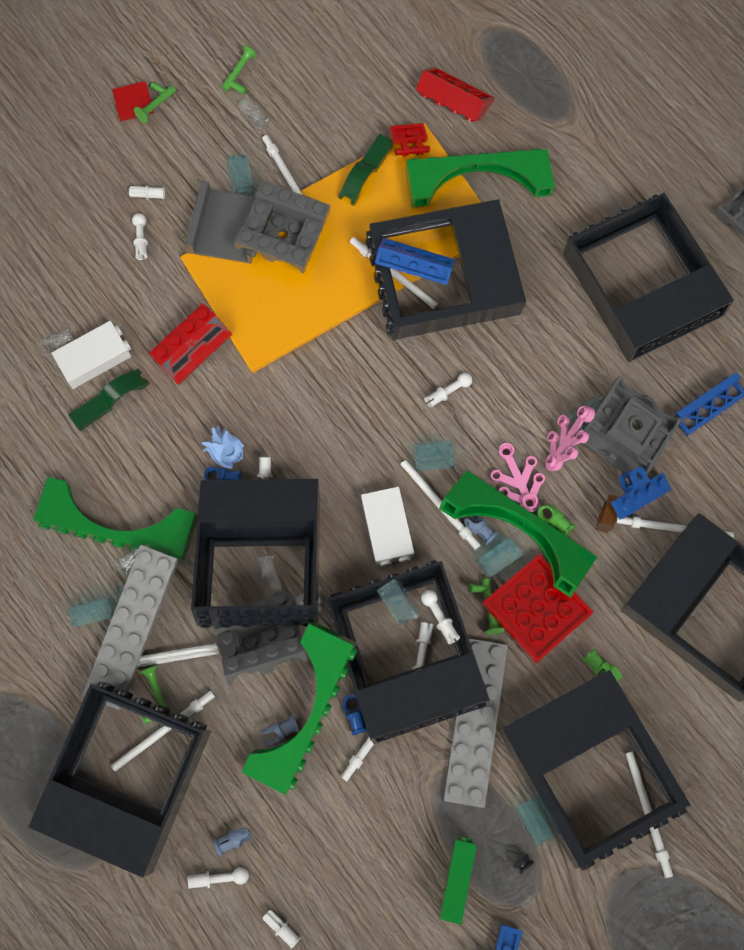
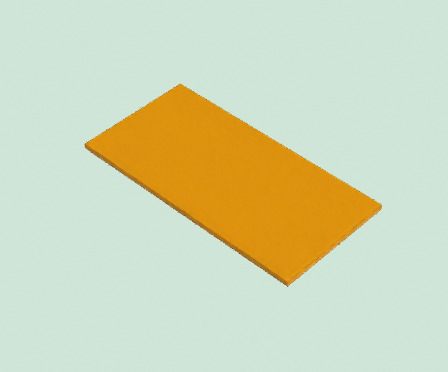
M425 123L424 126L428 140L423 143V146H430V153H424V155L419 156L410 154L408 157L396 156L395 149L401 147L400 145H394L378 171L373 172L366 180L359 199L354 206L351 205V199L344 196L341 200L338 196L351 169L363 157L301 190L304 196L330 205L329 216L304 274L289 263L268 261L258 252L256 257H253L251 264L190 253L180 257L214 314L232 333L230 339L252 374L382 301L378 297L379 285L375 283L373 274L375 269L374 266L371 267L370 258L364 257L360 254V250L350 243V240L355 237L365 245V239H367L366 231H369V224L481 203L465 178L460 175L440 187L431 199L429 206L411 208L405 172L407 160L448 156ZM415 143L408 144V147H416ZM272 209L271 214H270V216H269V218H268V220H267V223H266V225H265V227H264V229H263L262 234L264 233V231H265V229H266V226H267V224H268V222H269V220H270V217H271V215H272V213H273V209ZM452 226L386 238L456 259L459 257ZM281 232L278 234V236L280 238H286L288 234L285 232ZM398 271L412 283L421 279V277ZM392 277L396 292L405 288L404 285Z

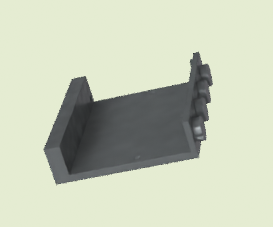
M202 181L185 243L187 252L251 264L257 252L247 248L235 249V240L241 226L243 227L255 197L212 190L209 182Z

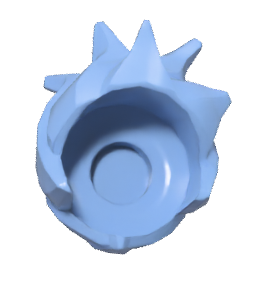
M219 426L216 427V430L212 427V440L202 442V445L206 446L203 451H208L217 464L231 469L234 463L243 459L244 445L238 437L231 435L226 428L222 432Z

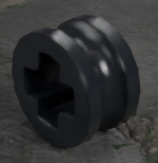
M525 854L514 864V867L519 869L520 874L525 872L534 863L533 860L528 858V854Z

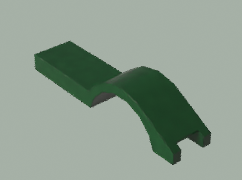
M379 133L363 159L357 162L351 169L340 191L339 199L342 200L345 196L352 200V206L356 204L366 180L373 172L378 171L394 147L391 139Z
M137 369L113 379L101 390L99 395L70 413L68 416L78 430L82 431L110 412L116 401L133 390H142L150 385L148 380L144 381L141 377V371Z

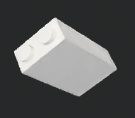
M109 321L51 353L72 389L131 357L129 353L131 347L127 340L122 341L120 338L123 334L118 325L113 326L112 322Z
M399 487L362 494L361 500L376 566L387 567L392 565V562L399 561L400 563L411 561V558H414V550Z

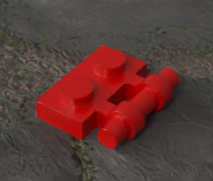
M424 123L390 126L389 132L393 145H400L401 147L395 149L396 156L408 157L410 154L419 156L424 155V153H430V146H423V143L428 140ZM415 143L416 147H408V144Z

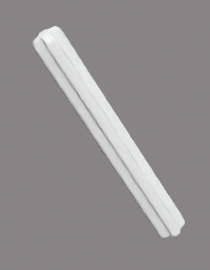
M215 643L143 655L137 668L215 655L219 653V647Z

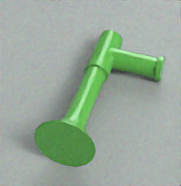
M246 45L242 46L244 52L240 61L221 86L226 92H228L230 87L242 95L247 91L246 87L234 82L247 61L251 58H257L255 51Z
M155 81L152 82L151 89L161 94L146 107H135L134 112L141 122L147 123L148 114L176 92L174 86L171 85L165 89Z
M489 578L481 580L482 585H468V592L484 593L485 600L493 594ZM488 612L489 628L485 634L494 635L504 632L505 629L501 628L498 621Z
M159 665L139 672V674L145 675L157 701V706L161 705L168 708L156 679V668ZM142 716L144 724L152 721Z

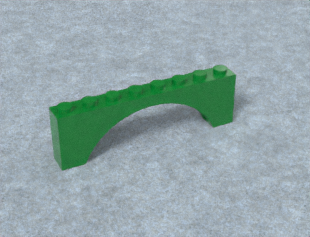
M548 149L517 150L515 152L501 151L499 153L465 154L463 156L450 155L440 158L430 157L428 159L413 158L407 160L405 168L411 208L429 206L434 194L446 182L457 176L472 172H492L507 176L524 186L533 197L551 196L555 188Z
M468 470L447 493L439 507L441 511L453 519L466 516H487L505 521L522 530L537 543L547 557L553 572L554 587L570 598L598 558L589 550Z
M47 477L33 521L38 524L39 528L44 530L53 528L57 529L56 532L68 535L69 532L75 534V537L80 539H86V537L93 538L94 542L100 544L109 542L117 548L126 546L130 547L131 551L137 553L140 545H144L185 561L198 517L195 512L176 508L165 519L150 527L135 531L111 530L93 523L80 512L74 501L71 486L66 481Z
M314 621L308 624L300 642L310 656L316 676V698L311 715L303 729L288 742L273 748L255 749L252 751L241 772L284 795L289 790H294L298 779L295 777L298 771L302 772L307 762L304 760L306 753H311L315 742L312 740L315 734L319 735L324 725L321 723L323 716H328L332 705L329 703L332 697L336 698L341 688L338 686L340 679H345L349 670L346 666L349 660L353 661L358 651L355 649L357 642Z

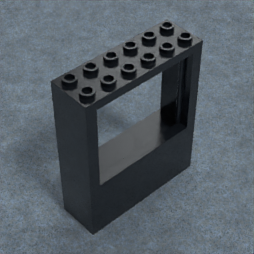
M665 192L660 195L655 194L643 203L638 202L628 210L623 209L617 215L611 218L606 217L600 223L589 225L585 230L579 233L574 232L568 237L563 255L628 363L725 316L734 301ZM653 220L688 275L614 309L581 254Z
M499 199L369 224V231H366V247L371 252V256H369L370 264L375 269L373 274L375 283L379 285L378 297L379 300H383L382 314L384 318L387 317L386 331L388 335L391 334L392 340L521 314L526 304V298ZM452 226L471 303L402 316L390 268L375 264L382 239Z
M318 479L201 480L191 611L196 626L201 628H210L211 626H220L222 628H230L231 626H241L244 628L262 626L267 628L272 627V625H281L283 627L302 625L308 627V624L313 621L318 623L320 491ZM305 546L304 605L211 606L214 548Z
M698 513L621 612L737 702H741L744 700V676L738 682L676 634L729 564L744 574V546L702 514Z
M437 560L426 563L424 567H412L406 573L400 575L399 573L389 575L388 579L382 581L376 579L369 582L367 586H355L350 588L349 592L343 594L342 592H337L327 599L337 633L356 642L347 612L434 584L446 619L450 618L452 620V625L460 636L458 640L454 638L457 655L370 684L356 644L355 649L358 651L353 661L349 660L347 667L349 668L370 740L374 744L490 706V699L442 561L437 562Z
M611 670L604 672L505 726L500 732L504 743L574 869L581 868V870H586L596 864L594 860L598 857L602 860L613 855L614 848L617 847L620 850L633 843L631 841L632 838L635 837L636 840L643 838L651 833L649 830L651 827L655 830L669 823L667 818L671 817L674 819L688 812L686 808L691 805ZM627 729L669 802L585 849L544 775Z
M98 682V684H90L28 828L144 878L153 873L212 731L207 729L208 725L202 722L188 721L189 717L183 714H171L170 709L164 706H151L152 702L147 699L132 698L133 693L118 689L116 691L114 690L115 686L109 683ZM106 702H110L192 737L162 810L76 774Z

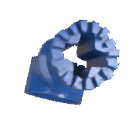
M210 467L204 472L205 480H209L207 476L211 472L218 474L216 480H242L240 478L242 477L241 470L235 472L228 471L226 468Z
M353 694L347 695L342 702L343 709L353 730L351 734L354 736L361 732H366L367 728L357 696ZM349 698L357 700V707L353 710L346 707V701Z

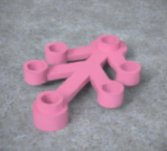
M581 406L577 411L578 418L569 432L570 418L565 415H561L558 418L557 423L561 426L560 446L558 447L559 433L551 431L547 436V440L551 442L550 455L546 458V468L549 471H558L564 461L574 460L577 457L578 450L572 446L586 443L589 439L587 432L578 430L583 422L589 423L593 420L595 416L594 409L589 406Z
M503 443L498 453L502 459L506 460L513 478L502 474L499 470H494L491 472L490 479L495 483L502 482L518 488L521 495L510 492L507 487H501L499 492L506 491L507 497L520 503V506L526 510L534 512L539 506L537 493L545 481V476L542 473L534 475V484L529 493L526 484L532 469L537 465V459L534 456L527 457L525 461L526 466L521 476L513 458V445ZM508 450L510 454L504 455L503 451ZM533 460L535 464L530 465L528 461ZM493 474H498L500 478L495 479ZM536 477H541L542 481L537 482ZM526 501H531L533 505L527 506Z

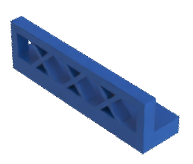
M383 238L378 249L375 264L447 285L455 259Z
M737 372L676 413L674 417H680L682 421L685 419L695 420L694 427L688 429L682 421L680 422L679 427L686 436H689L744 398V389L738 383L741 377ZM734 387L740 395L737 397L728 396L729 389ZM714 399H724V406H713ZM701 408L709 409V416L707 418L698 416Z

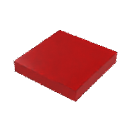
M146 81L112 89L120 121L137 118L134 108H144L151 103Z

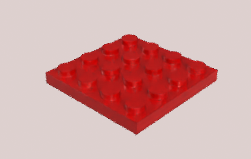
M540 554L482 603L536 664L594 613L576 592L570 598L554 587L551 566Z

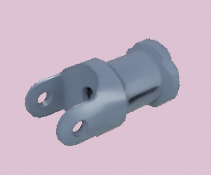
M472 516L477 523H473L468 518L465 519V525L475 535L478 534L486 542L487 546L499 535L497 531L495 532L487 525V521L481 516Z
M292 715L290 719L280 724L275 723L263 729L262 734H267L271 731L277 733L275 738L267 742V745L271 746L284 740L286 736L294 732L299 733L300 729Z
M243 827L238 830H231L229 834L219 839L214 838L213 844L218 855L221 857L224 852L232 848L237 849L241 847L244 842L250 840L252 835L247 828Z

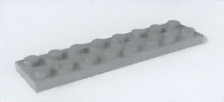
M140 545L82 696L86 695L90 684H98V682L114 685V690L116 691L117 689L121 691L129 690L179 559ZM106 702L107 706H110L117 710H121L122 708L110 702Z
M469 639L490 699V706L456 717L444 801L485 808L508 645Z

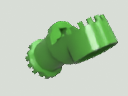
M545 504L538 510L539 518L549 523L552 527L555 526L566 536L577 526L575 523L572 524L564 517V513L560 512L554 505ZM544 508L551 510V518H546L543 515Z
M595 648L582 659L583 662H587L594 670L593 673L595 675L600 671L604 673L611 670L617 682L623 677L613 664H609L607 661L604 662L596 653L597 650Z

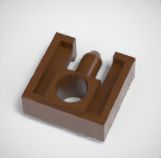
M608 495L607 501L605 500L599 514L596 530L608 533L613 529L617 514L611 501L617 499V496Z

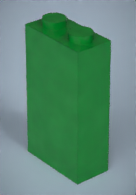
M459 837V840L453 841L439 913L440 920L462 925L477 846L472 844L473 839Z

